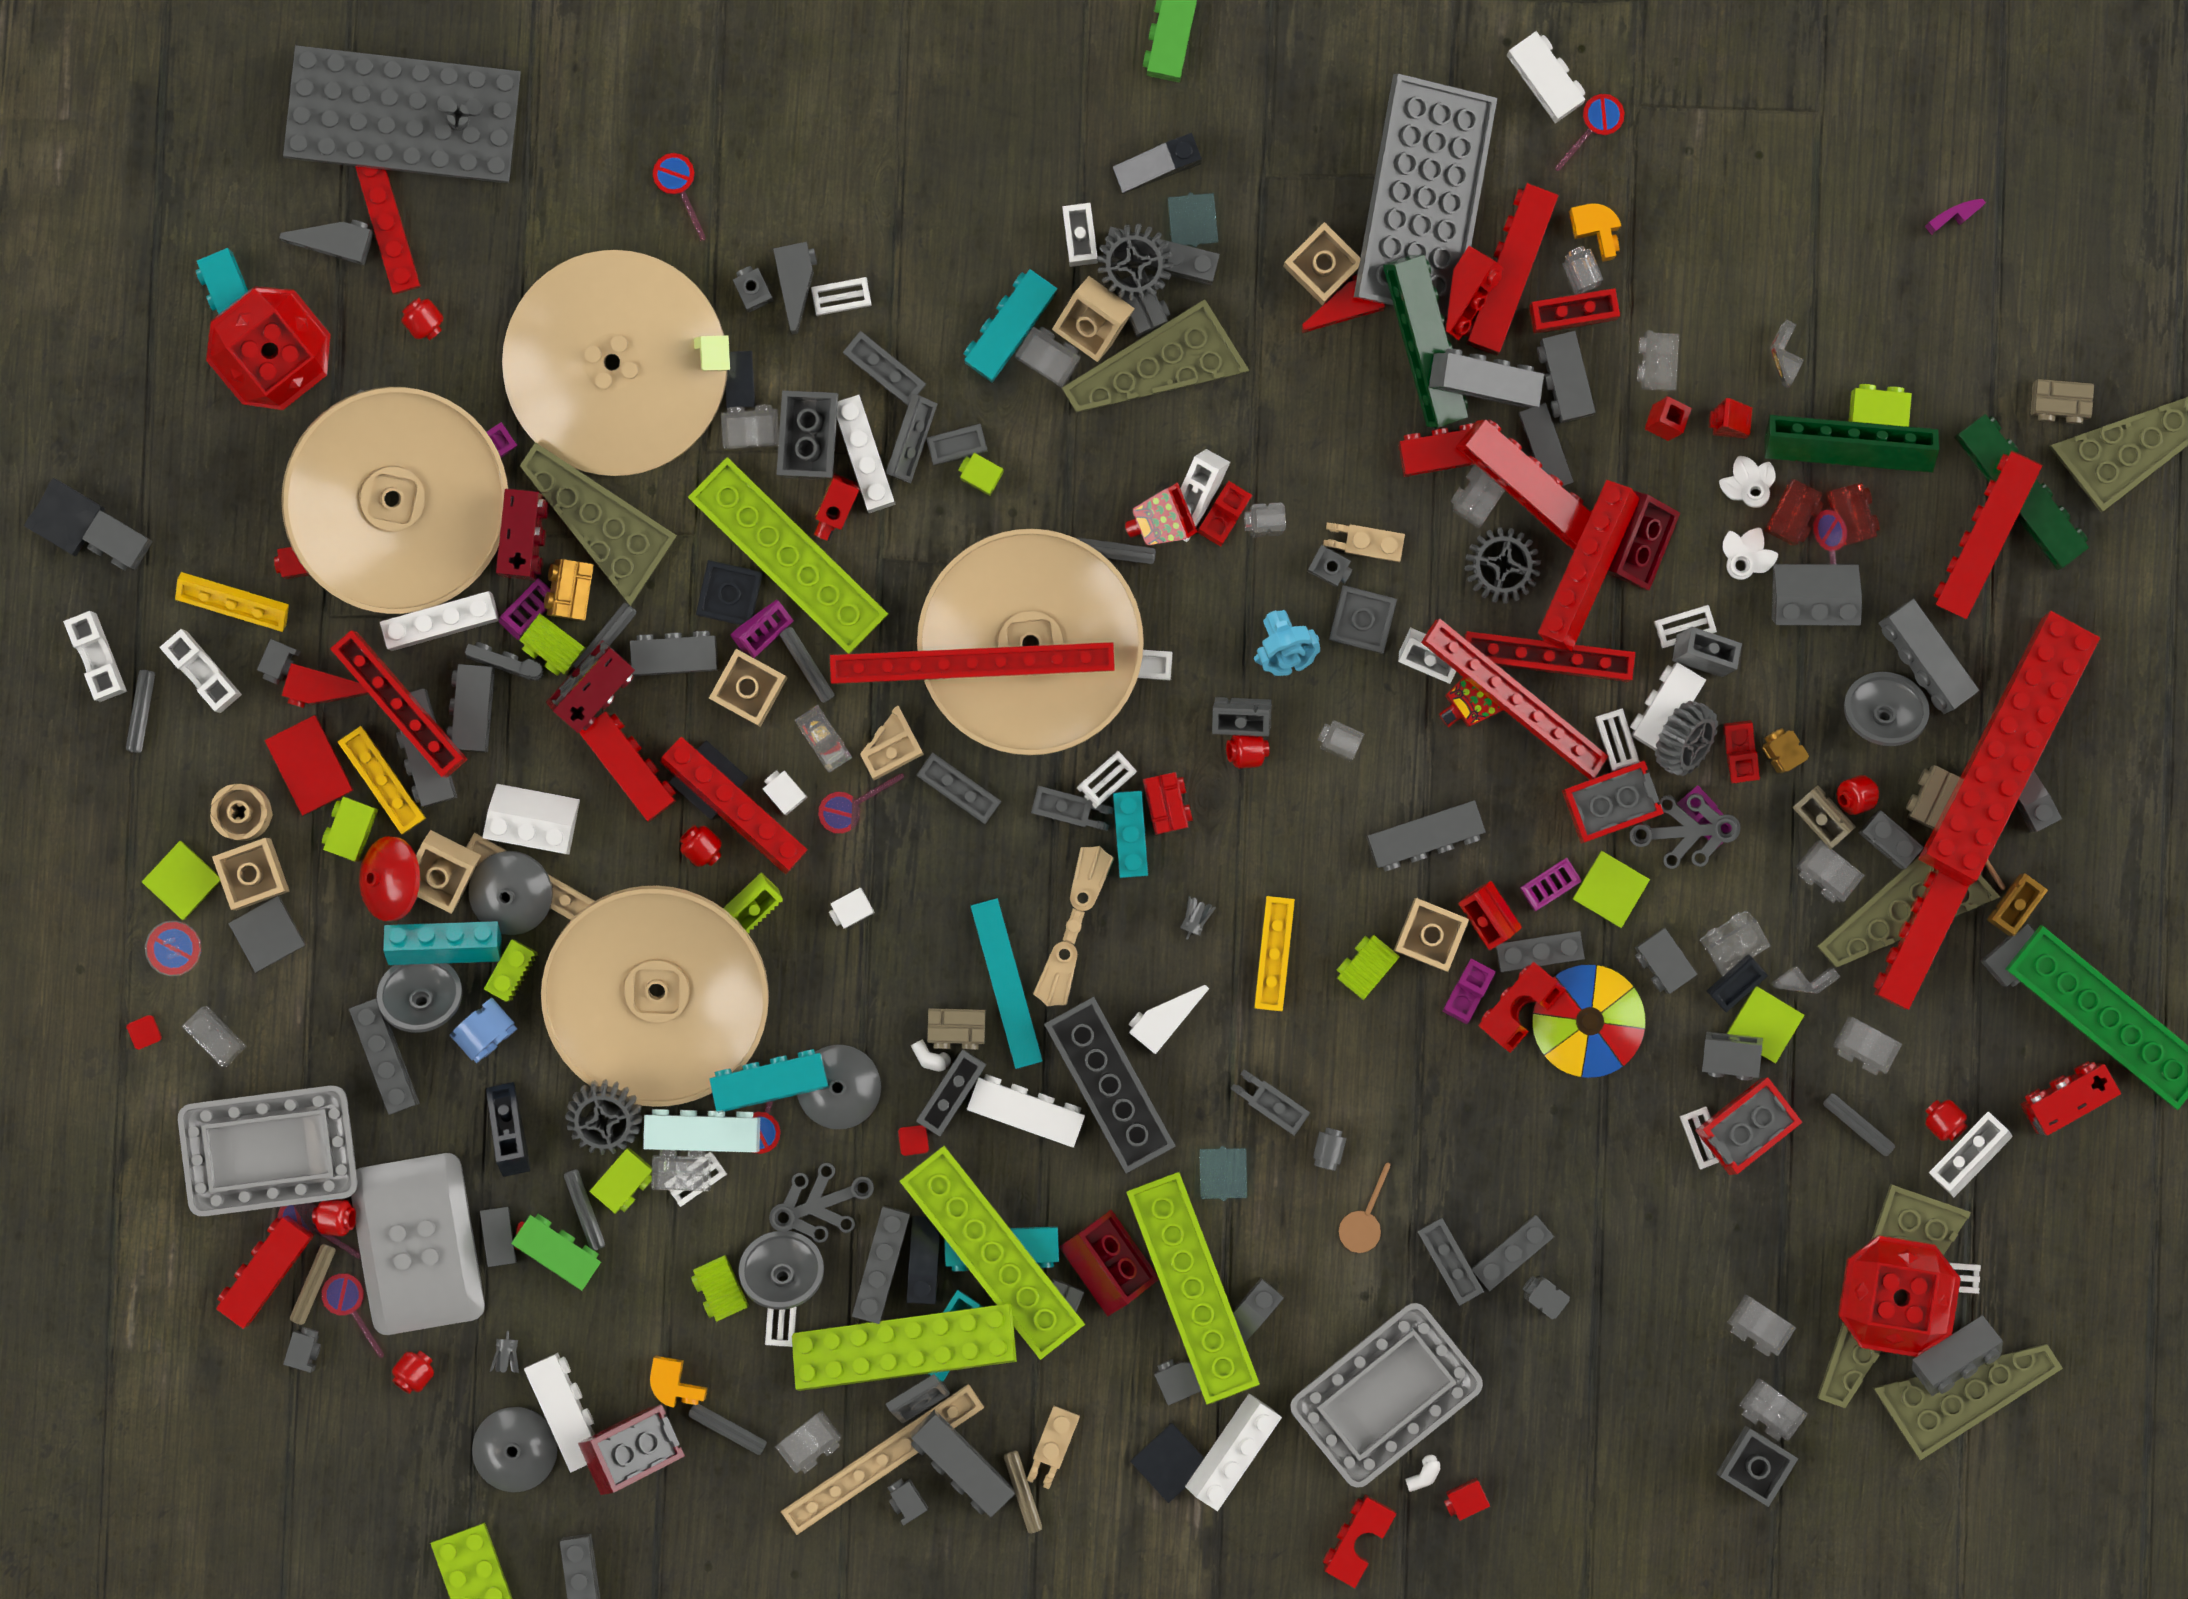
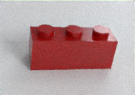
M1616 288L1535 301L1529 306L1534 334L1615 321L1620 317Z
M1474 423L1459 426L1460 431L1449 432L1448 428L1431 431L1432 436L1421 437L1420 433L1405 435L1404 440L1398 444L1404 477L1476 465L1456 448Z

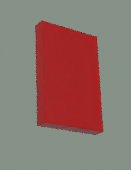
M316 715L264 740L302 816L354 791Z

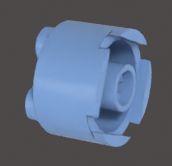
M493 998L486 1001L481 1009L469 1015L450 1034L451 1038L466 1055L476 1063L487 1057L498 1047L497 1045L501 1041L507 1039L517 1030L514 1025L515 1023Z

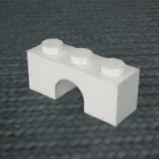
M88 611L63 621L72 645L78 650L85 665L86 673L84 675L94 700L102 702L127 692L97 614Z
M180 629L159 647L172 663L197 687L198 693L215 712H223L242 695L187 631Z

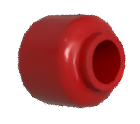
M418 297L402 310L404 315L401 322L415 339L419 340L427 337L428 340H431L442 331L439 325L443 322L444 317L431 300H421Z
M1232 735L1231 740H1228L1226 743L1227 759L1236 768L1240 769L1260 767L1265 757L1269 756V743L1262 736Z
M1858 775L1847 779L1838 786L1837 801L1840 807L1850 815H1858L1869 811L1878 803L1879 789L1877 784L1865 775Z
M694 825L680 839L682 843L680 847L681 853L696 867H702L706 864L712 866L721 857L719 850L722 846V841L707 826L701 825L697 827Z
M1936 1100L1925 1111L1928 1114L1925 1121L1926 1127L1941 1141L1950 1140L1953 1142L1968 1127L1965 1124L1967 1115L1952 1100H1945L1942 1103Z
M346 1200L321 1201L318 1207H315L313 1210L312 1222L316 1224L319 1233L342 1237L355 1227L356 1210Z
M418 1351L417 1354L413 1352L404 1353L392 1369L394 1376L392 1381L408 1394H411L412 1391L421 1392L434 1376V1370L430 1366L432 1359L422 1351Z

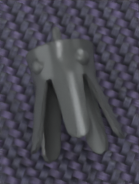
M1190 896L1186 917L1180 927L1189 931L1186 937L1187 940L1191 933L1201 936L1205 922L1216 909V907L1212 908L1211 904L1205 906L1203 902L1197 905V899L1195 897L1191 899Z
M506 1331V1339H496V1353L490 1372L494 1369V1366L496 1372H506L508 1360L510 1359L511 1371L519 1374L516 1353L518 1340H509V1331Z

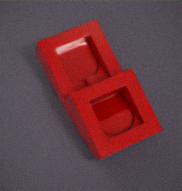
M1228 481L1197 533L1221 547L1252 495Z
M1752 721L1723 724L1731 783L1760 780Z

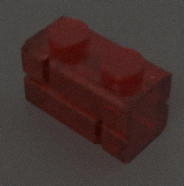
M1791 479L1764 531L1792 546L1797 545L1799 541L1804 543L1811 530V527L1807 526L1811 516L1816 518L1824 504L1820 501L1823 494L1795 479Z
M1861 482L1826 493L1831 510L1839 514L1845 522L1847 539L1844 546L1877 537L1876 531H1879L1880 527L1877 516L1871 515L1868 504H1872V497L1868 487L1864 488Z

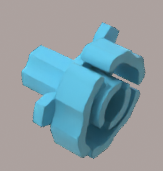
M1275 610L1267 614L1263 622L1269 637L1263 640L1262 644L1264 647L1257 649L1258 654L1254 657L1255 662L1262 665L1264 671H1269L1275 676L1290 675L1292 673L1291 667L1301 671L1312 664L1315 656L1320 652L1319 637L1315 634L1314 630H1308L1306 626L1293 627L1285 610Z

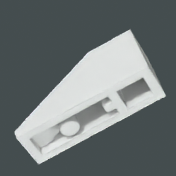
M1207 449L1194 457L1180 488L1195 527H1197L1217 492L1230 464L1226 459Z
M1203 985L1147 1010L1144 1015L1138 1012L1128 1024L1132 1027L1129 1033L1156 1054L1209 988Z

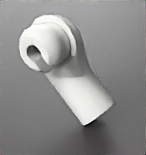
M923 1039L911 1045L921 1066L926 1069L939 1072L945 1070L951 1064V1058L947 1053L936 1054L929 1052Z
M1425 1456L1422 1459L1423 1468L1421 1473L1405 1479L1409 1492L1434 1483L1440 1471V1462L1437 1461L1436 1456Z

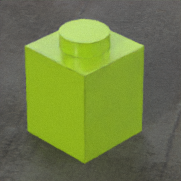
M973 453L971 458L966 456L958 470L962 472L960 476L962 481L991 496L1004 473V469L976 453Z

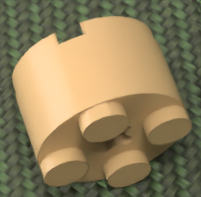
M232 784L225 786L216 793L211 803L210 816L214 828L222 836L233 840L248 841L259 837L265 832L270 824L273 813L269 799L260 789L246 784ZM238 806L246 808L244 811L246 816L244 818L236 817L239 813L237 810Z

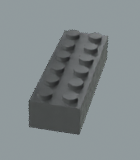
M1094 997L1044 1024L1125 1173L1175 1147L1173 1140Z

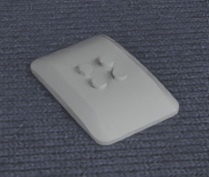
M331 1085L185 1105L178 1113L188 1206L192 1213L197 1216H211L350 1197L357 1189L358 1181L348 1100L345 1091L338 1086Z
M442 1153L356 1169L358 1185L351 1198L353 1208L356 1210L357 1237L374 1328L383 1335H392L478 1319L485 1310V1301L460 1159L452 1153Z
M1410 1303L1296 1394L1290 1406L1294 1417L1343 1478L1351 1486L1363 1487L1480 1393L1483 1383L1478 1372L1428 1310L1421 1304Z

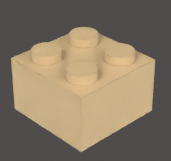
M1324 222L1284 262L1283 267L1323 306L1358 272L1360 257Z
M1088 276L1075 291L1052 330L1098 362L1112 346L1135 308Z
M736 649L709 699L761 727L787 677Z
M430 830L416 855L420 869V886L417 897L452 914L465 891L481 855Z
M263 838L212 857L231 910L237 911L290 892L271 838Z
M1414 898L1393 951L1448 972L1469 919Z

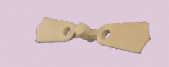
M1100 846L1080 848L1070 895V901L1074 908L1072 909L1070 919L1066 923V931L1063 937V941L1066 942H1060L1054 946L1033 993L1047 1006L1067 1005L1077 960V950L1073 944H1075L1078 932L1081 930V923L1085 914L1083 911L1089 910L1095 904L1114 861V857L1106 853ZM1082 892L1088 895V901L1084 904L1077 900V896ZM1060 950H1069L1070 957L1067 960H1062L1059 957Z

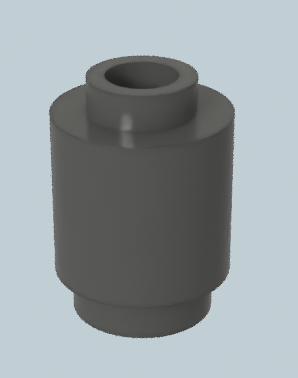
M1327 1127L1325 1132L1319 1131L1313 1155L1315 1166L1336 1171L1337 1164L1341 1163L1347 1139L1341 1137L1343 1131Z

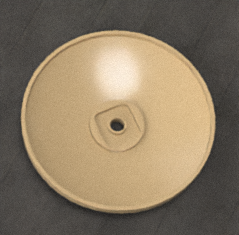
M603 250L586 253L571 258L548 271L533 284L519 302L511 317L503 346L502 366L506 393L518 421L533 441L572 467L598 475L622 476L644 473L659 468L686 452L704 434L713 421L724 395L727 370L703 371L701 369L700 349H694V338L700 336H724L715 310L707 297L694 282L673 266L657 258L632 251ZM611 354L617 355L620 359V366L613 371L608 370L605 366V359Z
M407 387L374 388L346 397L332 405L313 421L303 433L291 454L284 475L282 487L283 522L287 537L299 562L308 574L329 593L346 603L372 612L387 614L411 613L440 605L457 596L469 587L489 565L499 546L505 489H508L507 478L500 455L491 438L483 427L461 407L441 396L420 389ZM389 491H396L399 495V501L394 506H387L384 501V497Z
M1019 529L1002 532L973 544L955 557L933 583L920 615L917 636L918 651L1023 646V640L1027 636L1036 637L1039 641V646L1114 642L1115 671L924 680L932 699L945 717L962 733L984 746L1001 752L1018 755H1044L1060 752L1085 742L1106 727L1121 711L1134 689L1140 672L1144 644L1143 627L1140 612L1130 587L1120 572L1100 552L1074 537L1059 532L1040 529Z
M640 886L620 890L598 899L579 912L566 925L553 945L545 965L542 978L541 1003L544 1022L555 1049L568 1067L585 1083L591 1086L592 1081L595 1080L599 1086H602L603 1080L607 1079L608 1086L613 1087V1084L618 1081V1089L620 1091L628 1087L627 1097L636 1095L637 1099L634 1104L652 1107L672 1106L691 1102L711 1094L712 1089L709 1078L715 1077L714 1072L730 1068L732 1073L739 1072L742 1066L746 1065L757 1048L764 1031L768 1014L769 990L766 970L755 943L741 924L726 910L703 896L687 890L666 886ZM653 984H660L664 987L665 993L659 997L653 996L649 991V987Z

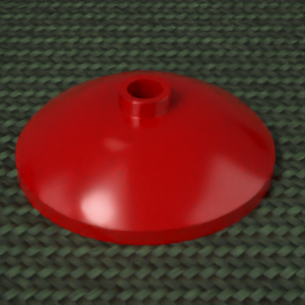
M388 836L374 842L365 854L360 868L359 886L362 899L369 912L379 920L397 921L403 918L413 907L419 891L420 869L417 857L412 847L399 837Z

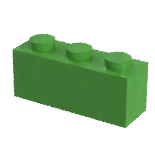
M1156 0L1154 12L1159 13L1157 24H1151L1148 40H1153L1152 50H1146L1143 67L1148 68L1147 76L1180 83L1197 0Z
M537 1214L535 1218L529 1215L510 1244L582 1291L601 1263L596 1259L599 1254L586 1245L581 1249L573 1244L575 1238L561 1229L558 1234L549 1228L552 1223L540 1214Z

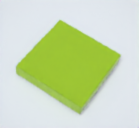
M179 841L142 881L149 890L182 920H185L221 882L219 875L182 841Z
M1600 851L1572 899L1622 928L1650 879L1607 853Z
M1756 986L1726 1034L1763 1038L1761 1056L1776 1063L1803 1019L1804 1014Z

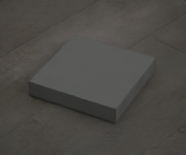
M1343 585L1329 640L1383 654L1397 599Z
M279 896L228 923L255 973L306 946Z
M934 1374L889 1401L886 1405L889 1411L901 1423H905L948 1397L950 1392L946 1385Z

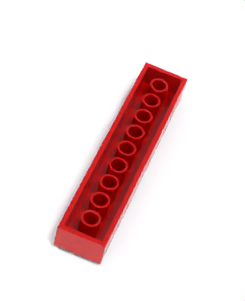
M2053 611L2048 612L2041 618L1918 860L1966 886H1970L1978 880L2100 637Z

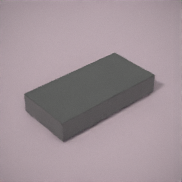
M981 424L926 438L933 466L962 459L966 456L970 457L973 453L981 454L988 452Z
M509 1206L481 1210L480 1216L488 1267L517 1263L515 1248L510 1244L514 1238Z

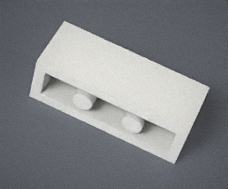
M1536 31L1510 49L1507 57L1552 120L1557 123L1584 103L1585 98L1583 95H1585V91L1577 80L1573 82L1567 74L1569 69L1560 57L1556 59L1550 50L1553 47L1546 36L1542 35L1540 37Z
M1678 662L1673 667L1668 665L1659 678V680L1663 681L1659 690L1653 689L1645 701L1648 708L1643 715L1638 713L1630 726L1634 730L1631 736L1655 751L1657 750L1656 743L1660 738L1658 735L1662 732L1663 725L1667 723L1668 717L1672 716L1676 708L1679 709L1682 703L1694 701L1706 679Z
M1987 1112L1929 1173L1949 1194L1955 1197L2013 1136L2003 1124L1991 1113Z

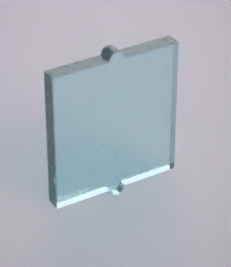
M1189 193L1188 196L1168 197L1172 242L1186 246L1193 245L1195 248L1198 244L1218 243L1214 193L1199 195Z
M1221 1146L1220 1149H1200V1199L1221 1198L1222 1201H1226L1227 1198H1247L1246 1148L1226 1149L1224 1146Z

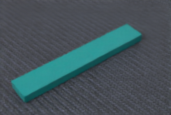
M998 898L971 905L1015 1069L1042 1062Z

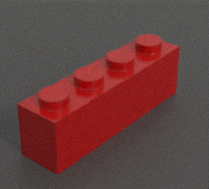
M605 711L595 719L594 723L587 730L584 731L582 729L579 733L644 818L651 822L677 802L673 798L676 792L667 780L661 782L656 776L659 770L650 758L644 760L638 751L642 748L632 735L627 738L621 729L625 726L615 713L610 716Z
M288 1215L282 1217L281 1220L276 1218L267 1230L270 1235L266 1241L262 1242L260 1240L250 1253L254 1256L248 1265L245 1263L241 1265L234 1275L237 1279L231 1288L226 1286L217 1298L220 1304L216 1309L242 1329L250 1325L315 1236Z

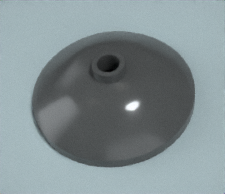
M1874 672L1862 676L1851 685L1845 697L1844 712L1852 729L1862 738L1878 745L1898 746L1913 741L1923 732L1929 719V704L1923 691L1908 678L1891 672Z
M503 851L487 857L476 867L469 882L468 894L473 912L481 922L498 921L501 934L518 935L534 929L544 920L552 904L553 891L547 872L534 858L521 852ZM503 892L510 895V901H505L502 898Z
M447 963L394 965L384 974L377 989V1003L382 1016L392 1026L407 1032H426L444 1025L455 1015L462 1000V986L458 974ZM426 1002L425 1005L418 1006L419 1003Z
M831 1045L817 1050L815 1054L821 1053L829 1088L797 1095L802 1109L814 1122L830 1129H847L862 1123L873 1113L880 1099L881 1079L875 1064L864 1052L847 1045ZM835 1082H840L843 1085L842 1092L836 1093L833 1091L832 1087Z
M774 1231L760 1236L746 1248L739 1264V1278L747 1296L763 1307L776 1310L794 1308L808 1301L819 1289L824 1276V1263L817 1246L804 1235L792 1231ZM782 1276H786L788 1278L786 1281L778 1280Z
M507 1407L489 1415L478 1427L473 1439L472 1456L477 1471L491 1486L507 1492H522L536 1487L550 1474L557 1458V1442L548 1422L540 1414L523 1407ZM510 1446H514L517 1449L516 1456L508 1454Z

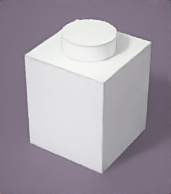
M775 771L764 781L767 786L763 790L784 815L789 814L807 798L786 771H783L781 774Z
M858 888L831 903L833 910L829 911L836 926L842 924L844 929L875 913L862 888Z

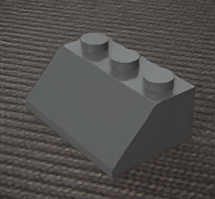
M782 391L777 462L778 476L785 479L806 480L833 478L838 393Z
M1773 564L1772 620L1776 625H1861L1862 594L1858 564Z

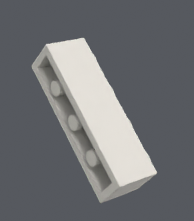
M856 395L838 401L837 419L868 513L896 505L860 396Z
M487 591L380 622L387 649L394 651L497 622L499 615L493 594Z
M988 1074L985 1075L984 1079L978 1077L967 1110L1074 1148L1085 1117L1084 1114L1080 1113L1081 1107L1070 1103H1065L1064 1107L1053 1104L1055 1098L1041 1093L1038 1094L1037 1098L1027 1094V1088L1013 1083L1011 1088L1000 1085L1001 1079Z
M556 1353L527 1366L524 1370L571 1473L587 1465L578 1443L595 1435L591 1428L594 1421L588 1408L583 1410L579 1401L583 1397L577 1383L572 1384L567 1373H570L571 1370L566 1358H560L559 1354Z
M1248 1394L1185 1487L1196 1498L1218 1511L1282 1417L1268 1405Z

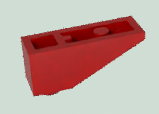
M1357 275L1352 277L1353 281L1348 282L1302 324V333L1384 311L1385 305L1354 297Z
M293 663L290 665L282 696L289 698L288 704L304 708L305 703L315 705L370 695L358 682Z

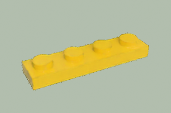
M183 572L180 573L177 579L175 600L281 632L286 627L289 604Z
M362 726L338 741L402 835L426 819Z
M1266 896L1254 1006L1256 1009L1283 1011L1295 899Z

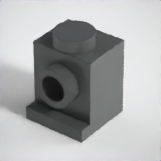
M749 266L736 273L737 278L733 279L748 313L774 301L759 268L753 270ZM749 282L756 283L757 287L754 291L746 289V285Z
M1321 545L1307 572L1337 587L1340 582L1346 583L1353 569L1348 567L1351 562L1350 560ZM1335 562L1337 570L1334 572L1328 571L1327 563Z
M270 639L257 670L264 673L263 679L278 685L279 681L283 680L284 675H288L291 663L294 664V661L291 660L293 655L299 657L301 651Z
M302 1327L301 1331H294L283 1365L310 1373L315 1371L316 1365L311 1362L312 1360H317L321 1344L317 1343L319 1331L307 1327Z
M901 1478L887 1487L892 1496L889 1500L892 1508L897 1514L902 1512L904 1515L901 1518L903 1526L928 1510L927 1504L911 1479L904 1482Z

